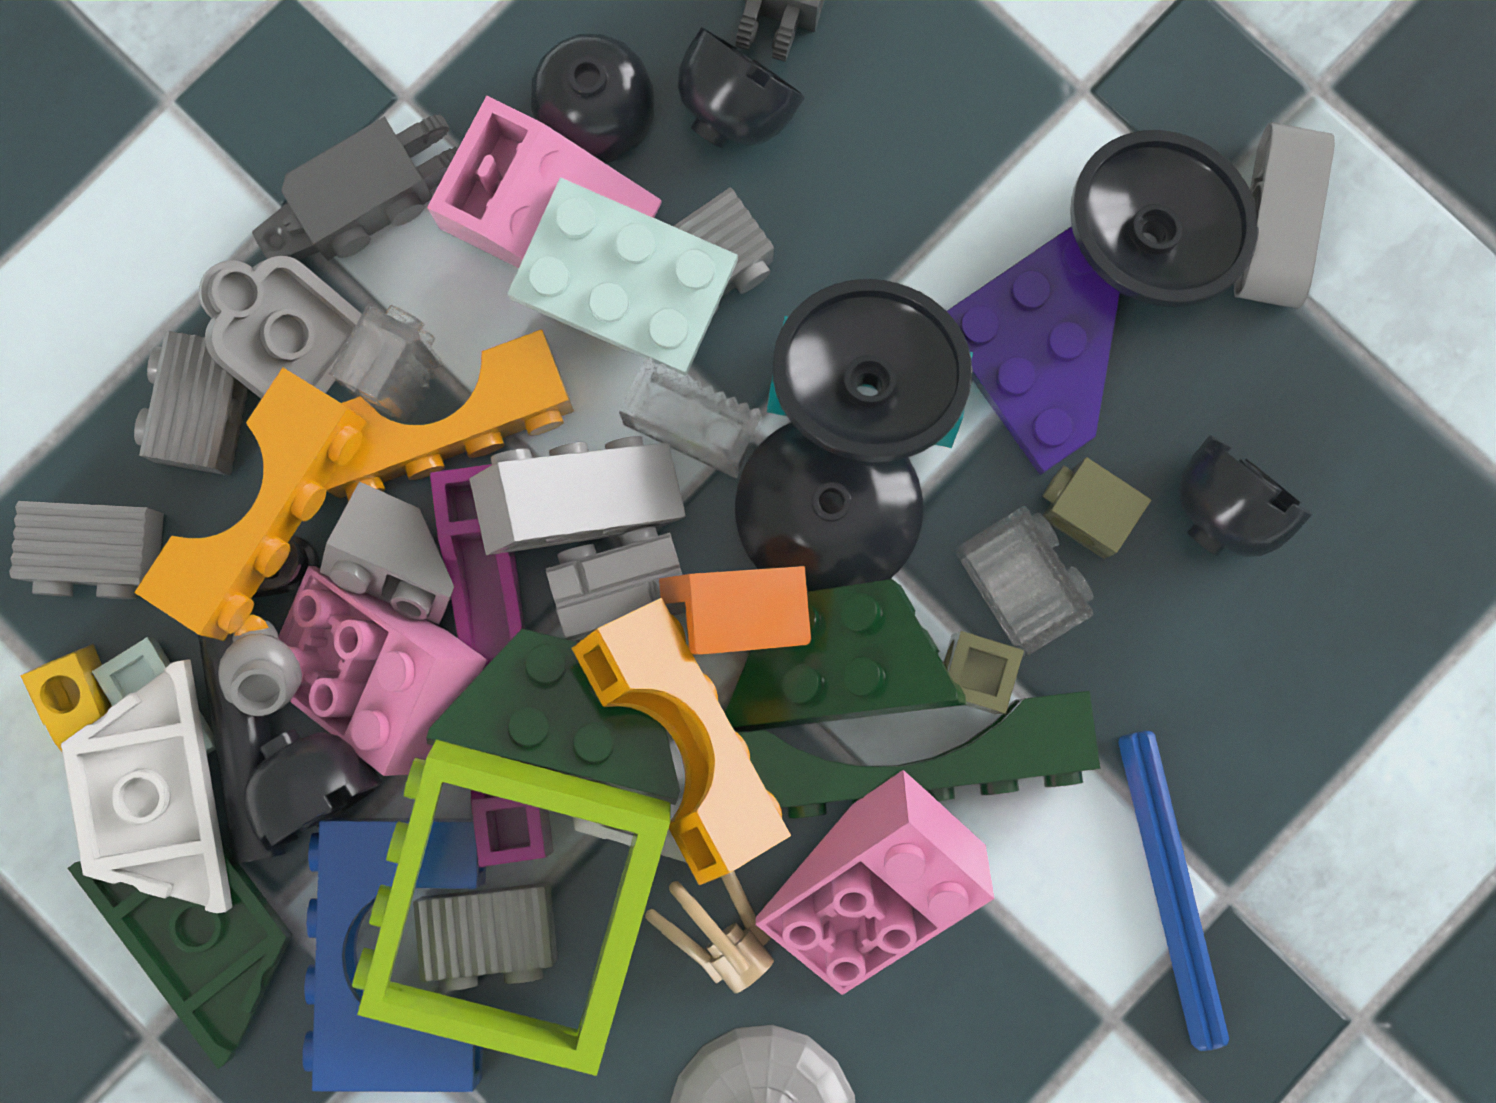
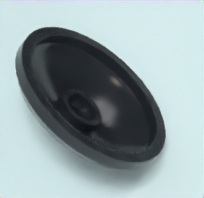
M1142 130L1111 140L1097 150L1087 161L1076 180L1071 196L1070 216L1073 233L1081 253L1089 265L1104 281L1116 290L1144 303L1162 307H1186L1209 301L1225 292L1238 280L1248 267L1256 250L1259 227H1257L1258 212L1246 181L1232 163L1214 148L1181 133L1165 130ZM1143 233H1149L1156 238L1157 243L1147 239L1143 235Z
M857 279L837 283L812 294L790 314L781 328L774 349L772 368L773 382L779 403L786 416L800 433L828 452L847 459L863 462H889L908 458L927 450L944 438L957 423L965 408L970 394L973 371L966 339L958 324L942 306L932 298L909 286L878 279ZM870 385L878 393L873 396L863 395L857 390V387Z
M790 422L774 431L762 441L746 462L738 482L735 497L736 525L743 548L757 569L805 566L807 592L888 580L898 573L907 562L918 541L923 520L922 490L915 468L909 458L889 462H863L847 459L817 446L801 434ZM831 491L841 496L843 508L839 512L830 514L821 509L819 498L825 492Z

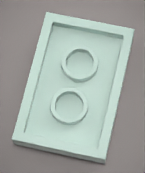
M560 177L507 295L512 301L687 376L736 266L738 255Z

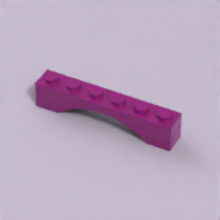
M492 464L430 473L438 540L444 565L454 585L451 600L458 639L487 659L485 667L521 629H525L515 551L486 555L469 479L492 466ZM471 790V807L479 867L541 859L554 852L548 810Z

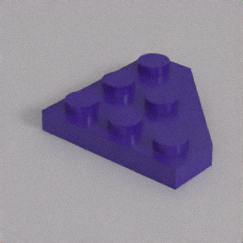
M1072 226L947 310L962 331L969 351L973 352V382L1039 475H1042L1096 437L1120 291L1104 281L1089 265L1076 242Z

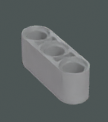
M1274 122L1268 123L1265 127L1258 145L1250 187L1258 212V241L1251 262L1234 283L1235 297L1295 309L1301 308L1304 304L1312 283L1334 155L1335 139L1333 134Z

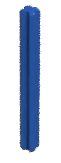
M1144 730L1129 733L1120 737L1118 743L1191 1044L1199 1051L1218 1049L1228 1044L1229 1035L1156 737L1152 731Z

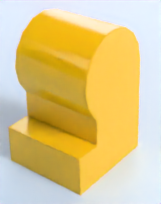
M94 644L20 675L43 725L46 726L53 742L61 752V744L86 725L93 724L112 707L92 671L102 666Z

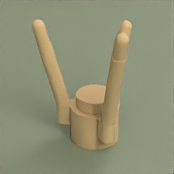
M734 871L721 876L744 924V931L737 923L730 925L722 931L678 881L671 882L669 890L711 940L706 947L710 953L656 910H647L645 918L660 930L664 936L698 962L715 983L723 979L733 993H739L758 980L771 967L774 959L764 947L771 937L756 925V916Z

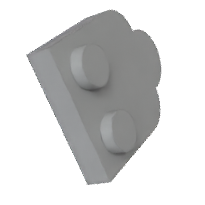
M288 256L271 257L256 264L253 268L240 261H223L209 268L203 275L199 285L201 305L212 318L207 325L205 333V343L210 356L218 365L261 399L282 367L326 393L377 327L304 264Z

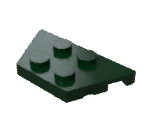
M893 579L807 592L811 634L810 643L800 646L751 650L725 715L735 732H746L966 705V697L960 685L953 681L938 655L940 651L929 632L919 623L915 616L916 610L902 586Z
M521 629L432 724L427 733L426 740L428 745H434L436 740L661 799L671 802L672 805H676L678 801L680 787L666 729L654 718L639 710L618 706L603 707L572 650V647L578 642Z
M222 842L233 907L227 912L222 913L206 911L203 905L172 896L164 899L143 893L134 885L118 882L112 884L84 876L81 861L73 863L67 868L216 1068L219 1069L233 1059L293 934L241 865L233 863L232 854Z

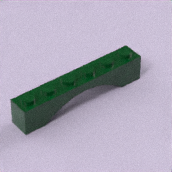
M1090 691L1015 699L1008 706L1006 714H1001L993 723L966 742L931 758L899 765L858 766L835 762L794 748L766 730L738 733L747 744L750 761L765 789L776 798L780 808H788L789 819L826 815V802L851 799L852 804H854L902 770L937 801L955 799L954 787L979 784L981 795L1003 794L1019 791L1018 779L1043 776L1044 787L1069 786L1083 783L1082 771L1101 769Z

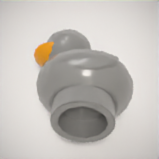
M250 615L244 625L234 632L232 637L233 643L227 648L220 660L218 670L219 684L225 699L233 703L239 710L252 716H264L283 708L291 701L301 685L302 672L292 650L283 641L279 640L278 633L273 624L259 616Z

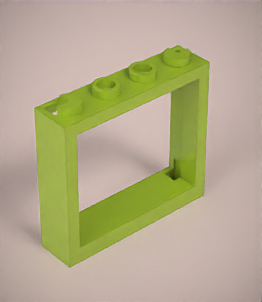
M436 740L426 760L414 758L408 775L404 797L414 799L415 803L409 823L397 822L389 845L386 861L398 865L392 887L380 885L372 908L369 925L381 928L375 950L367 947L363 948L354 975L352 987L364 990L357 1015L597 1076L670 825L671 802ZM444 783L634 833L578 1029L390 981Z

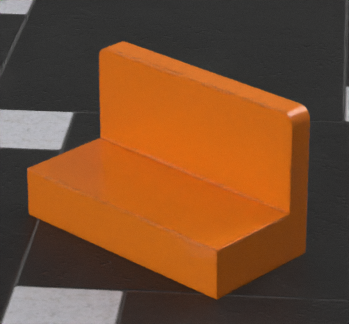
M805 566L695 573L659 578L660 598L663 599L665 604L685 603L689 651L693 655L807 645L811 641Z

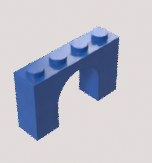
M331 818L319 821V833L314 832L311 835L308 861L311 872H318L317 898H311L308 904L306 926L308 937L316 938L315 964H310L307 968L304 990L306 1003L314 1005L313 1031H307L305 1035L303 1068L306 1072H312V1091L473 1092L482 1080L483 1047L357 1015L364 991L352 987L358 965L356 946L359 929L365 915L374 905L380 885L392 887L398 864L386 861L389 845L397 822L409 823L410 818ZM434 818L415 888L477 889L485 884L486 866L479 867L473 818Z

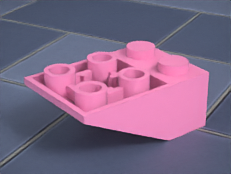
M486 96L427 208L441 230L519 268L560 177L653 218L662 201L544 123Z
M308 566L278 637L279 640L283 641L292 650L302 672L301 685L290 702L330 734L338 735L349 743L360 758L383 776L409 775L415 757L426 760L433 746L428 745L426 740L429 728L483 671L487 662L486 658L447 630L425 619L413 620L395 611L390 603L365 592L361 594L348 592L338 587L329 576L320 573V568L316 566Z
M902 770L868 793L864 798L852 804L756 916V925L843 995L994 899L986 845L911 776Z

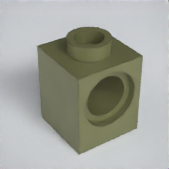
M1086 457L1073 470L1063 465L1055 474L1042 495L1043 498L1051 503L1041 518L1105 559L1119 551L1151 502V499Z
M959 631L951 635L943 664L953 681L959 684L966 697V706L992 714H1006L1024 650Z

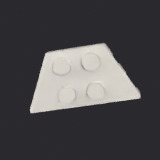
M191 660L176 661L164 668L163 673L135 693H130L108 709V712L93 724L86 725L61 744L82 871L84 876L112 884L118 882L134 885L143 893L164 899L172 896L203 905L206 911L222 913L227 912L233 906Z

